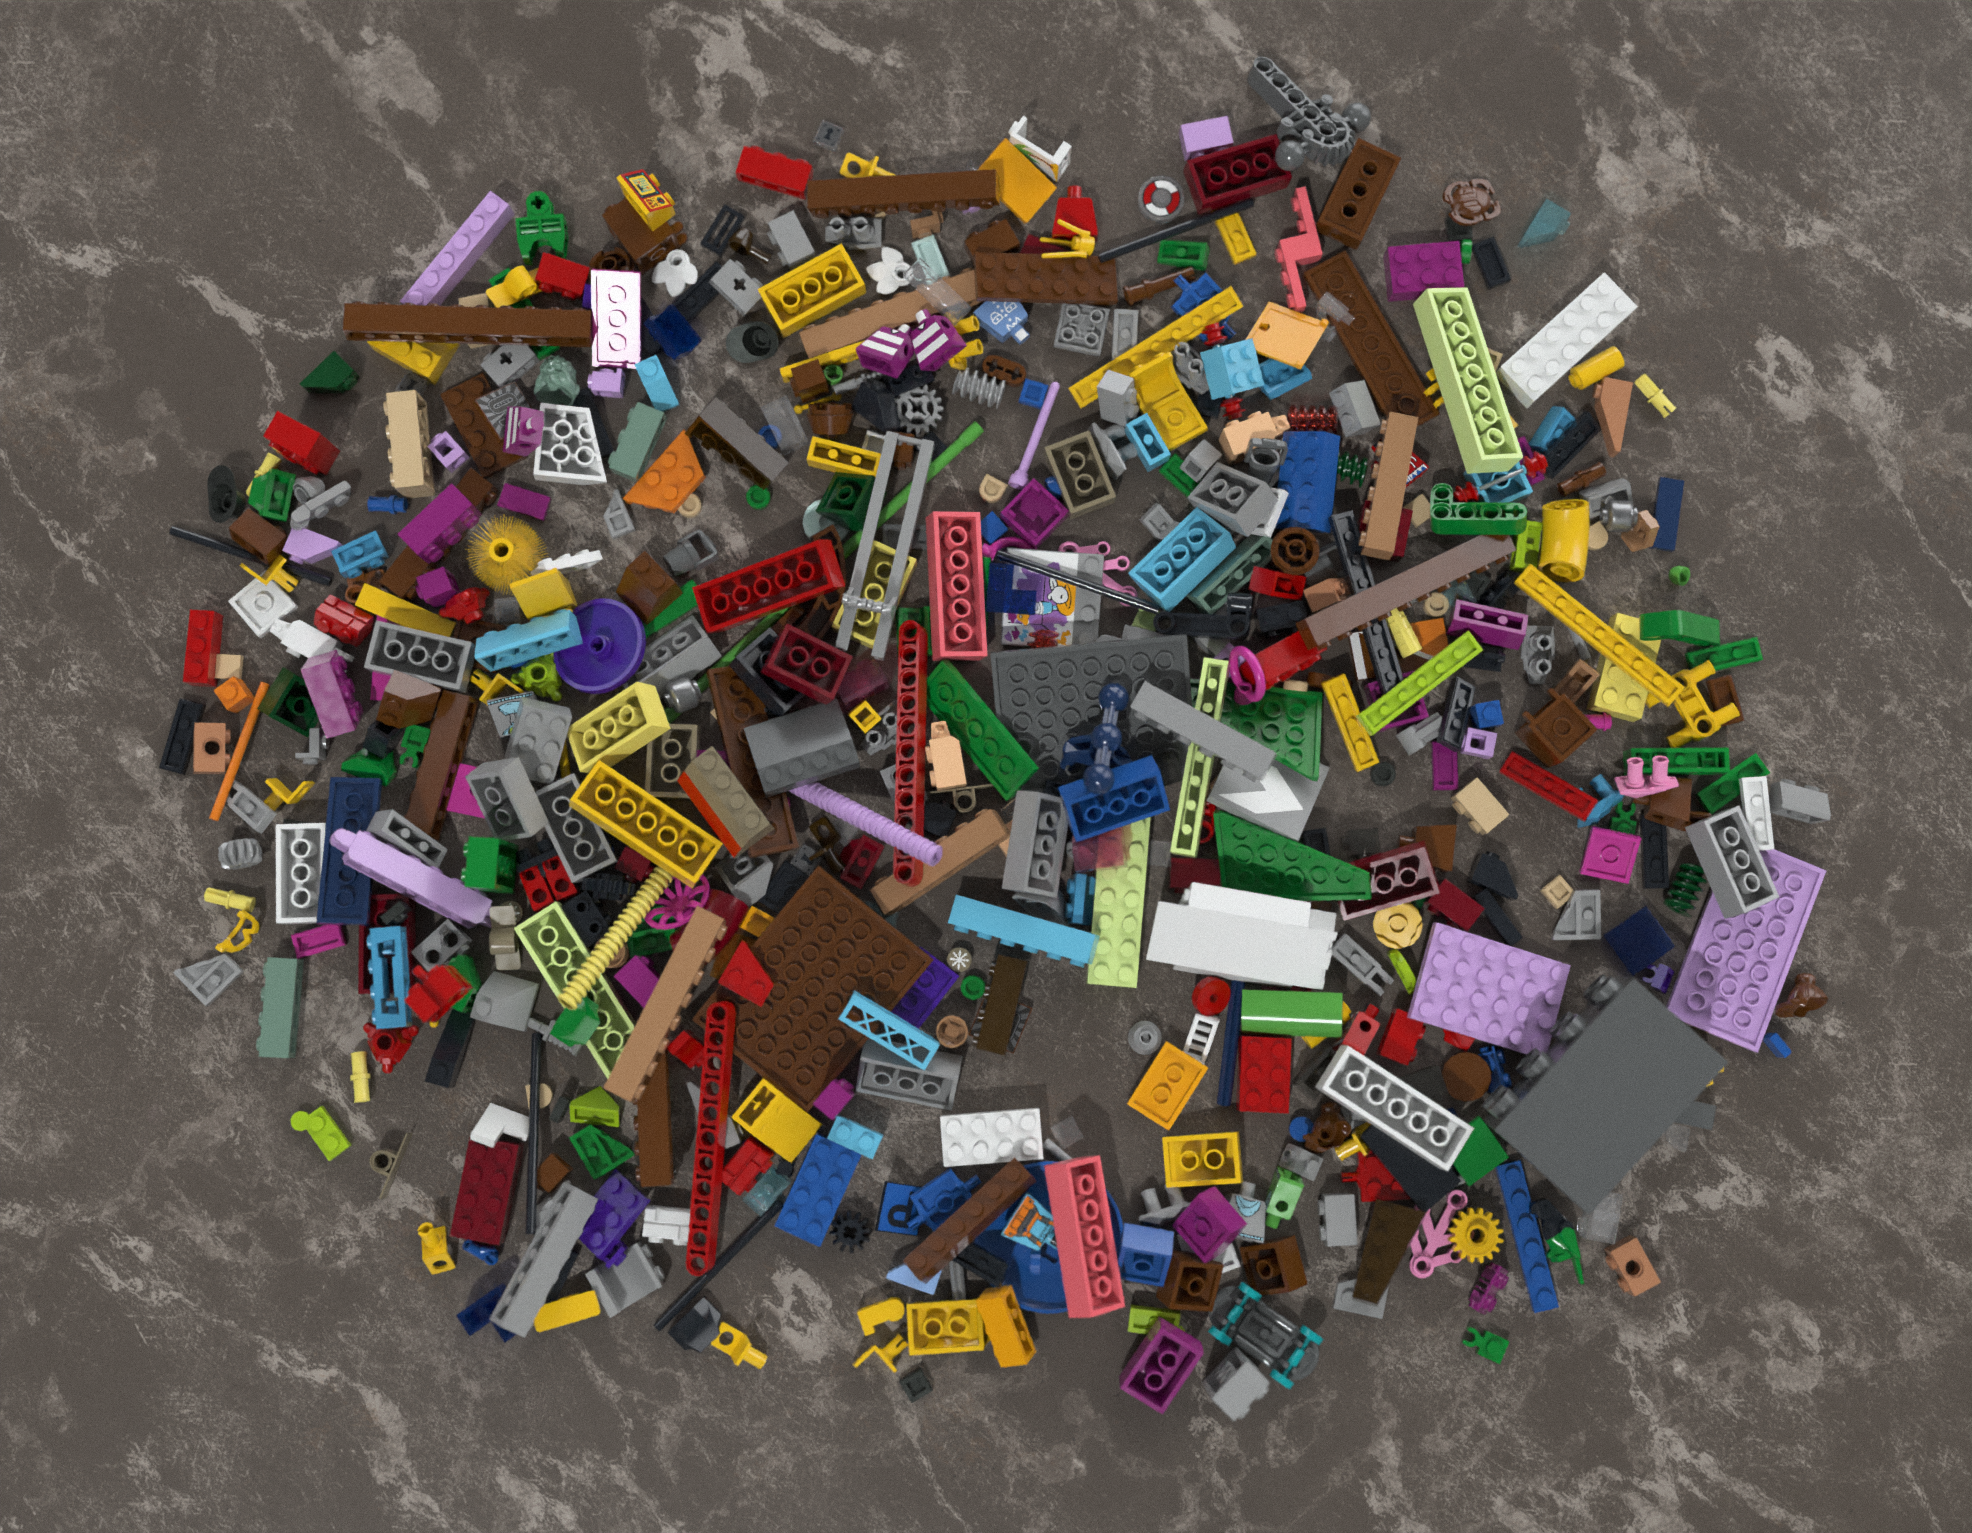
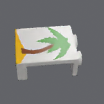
M1023 116L1019 122L1015 121L1011 126L1009 141L1039 171L1055 182H1058L1070 164L1072 146L1063 141L1054 156L1048 154L1025 139L1027 118Z

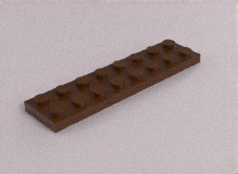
M1343 251L1304 272L1303 277L1361 378L1365 381L1368 390L1385 419H1387L1389 412L1418 417L1417 427L1438 417L1440 414L1438 409L1433 405L1431 397L1425 395L1426 389L1347 252Z
M730 666L708 669L706 674L728 767L774 827V830L748 848L749 858L797 850L799 845L786 792L766 798L744 731L746 727L768 721L767 712L764 711V708H766L765 704Z

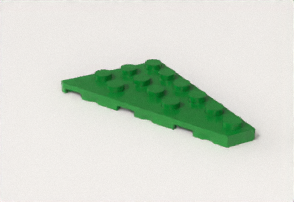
M1190 678L1192 707L1195 708L1200 679ZM1227 682L1220 722L1276 752L1277 757L1275 760L1312 781H1318L1322 692H1304L1272 687L1265 691L1260 701L1241 705L1234 700V691L1236 689L1234 683Z
M1214 811L1223 888L1297 901L1371 899L1370 872L1225 811Z

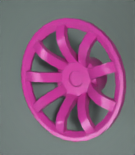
M702 874L700 881L703 885L695 887L693 890L686 885L685 891L683 890L682 882L675 878L677 894H674L668 887L663 889L669 900L659 898L658 901H655V904L664 907L655 908L646 913L644 919L647 924L655 929L667 930L679 927L690 921L696 907L703 908L708 899L710 886L707 878ZM704 892L700 903L694 900L698 893ZM664 914L659 923L652 920L654 916ZM671 916H673L677 921L672 924H666L668 918H670Z

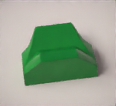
M271 468L266 474L253 478L248 504L257 509L262 517L286 522L296 474Z
M362 748L342 762L341 771L360 778H380L382 785L387 787L397 775V768L393 757L394 752L392 751L382 760L365 748Z
M588 997L581 998L582 1002L577 1004L576 1010H570L565 1007L550 1032L552 1036L570 1048L577 1044L586 1045L601 1023L597 1012L600 1005Z

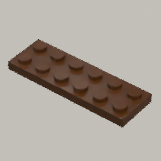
M975 252L973 256L976 301L1116 305L1118 302L1115 258L1100 263L1098 256H1087L1086 258H1042V254Z

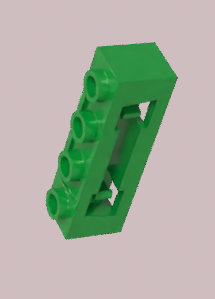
M1631 748L1623 751L1624 776H1627L1628 772L1627 760L1633 757L1643 759V774L1652 775V758L1655 756L1668 757V775H1722L1730 772L1729 748Z

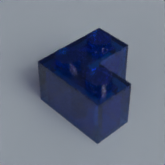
M989 563L986 612L1036 616L1037 591L1013 589L1015 565Z
M505 1283L497 1286L456 1315L469 1336L490 1322L504 1343L517 1335L490 1320L507 1288Z

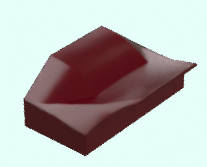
M865 835L860 839L848 840L840 854V858L846 864L840 870V878L862 890L879 861L885 846Z

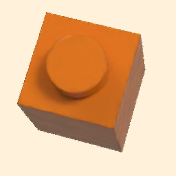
M235 676L213 690L225 708L234 713L244 709L255 698L244 681Z

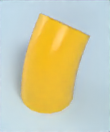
M1566 499L1549 502L1542 506V543L1538 570L1551 580L1567 583L1576 582L1585 575L1590 531L1588 501Z

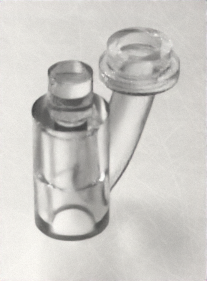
M1326 292L1317 303L1318 320H1327L1326 314H1329L1338 322L1344 321L1347 325H1350L1354 320V317L1348 313L1349 308L1329 292ZM1328 324L1323 332L1324 337L1322 340L1324 342L1330 343L1338 333L1334 325L1330 328Z

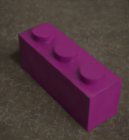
M1456 599L1450 613L1447 634L1460 637L1465 632L1470 631L1476 641L1519 650L1526 636L1528 615Z
M836 1078L832 1080L813 1104L833 1120L854 1097L855 1093L852 1091L854 1086L845 1078L840 1080Z

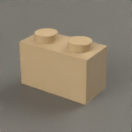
M1478 777L1472 779L1451 797V800L1454 802L1452 804L1454 809L1460 815L1464 814L1469 819V826L1477 834L1479 832L1481 835L1489 833L1509 816V813Z

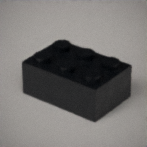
M768 628L739 653L729 666L777 718L783 716L805 694L761 673L778 636L771 628Z

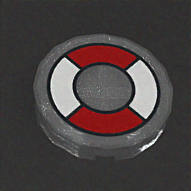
M1163 175L1151 177L1139 189L1137 199L1139 211L1149 221L1152 220L1159 224L1171 222L1181 213L1184 207L1185 195L1181 185L1173 178Z

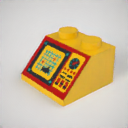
M644 169L620 174L616 177L623 195L652 231L676 215L673 208L675 202L667 192L663 194L658 187L661 185L653 174L648 176Z

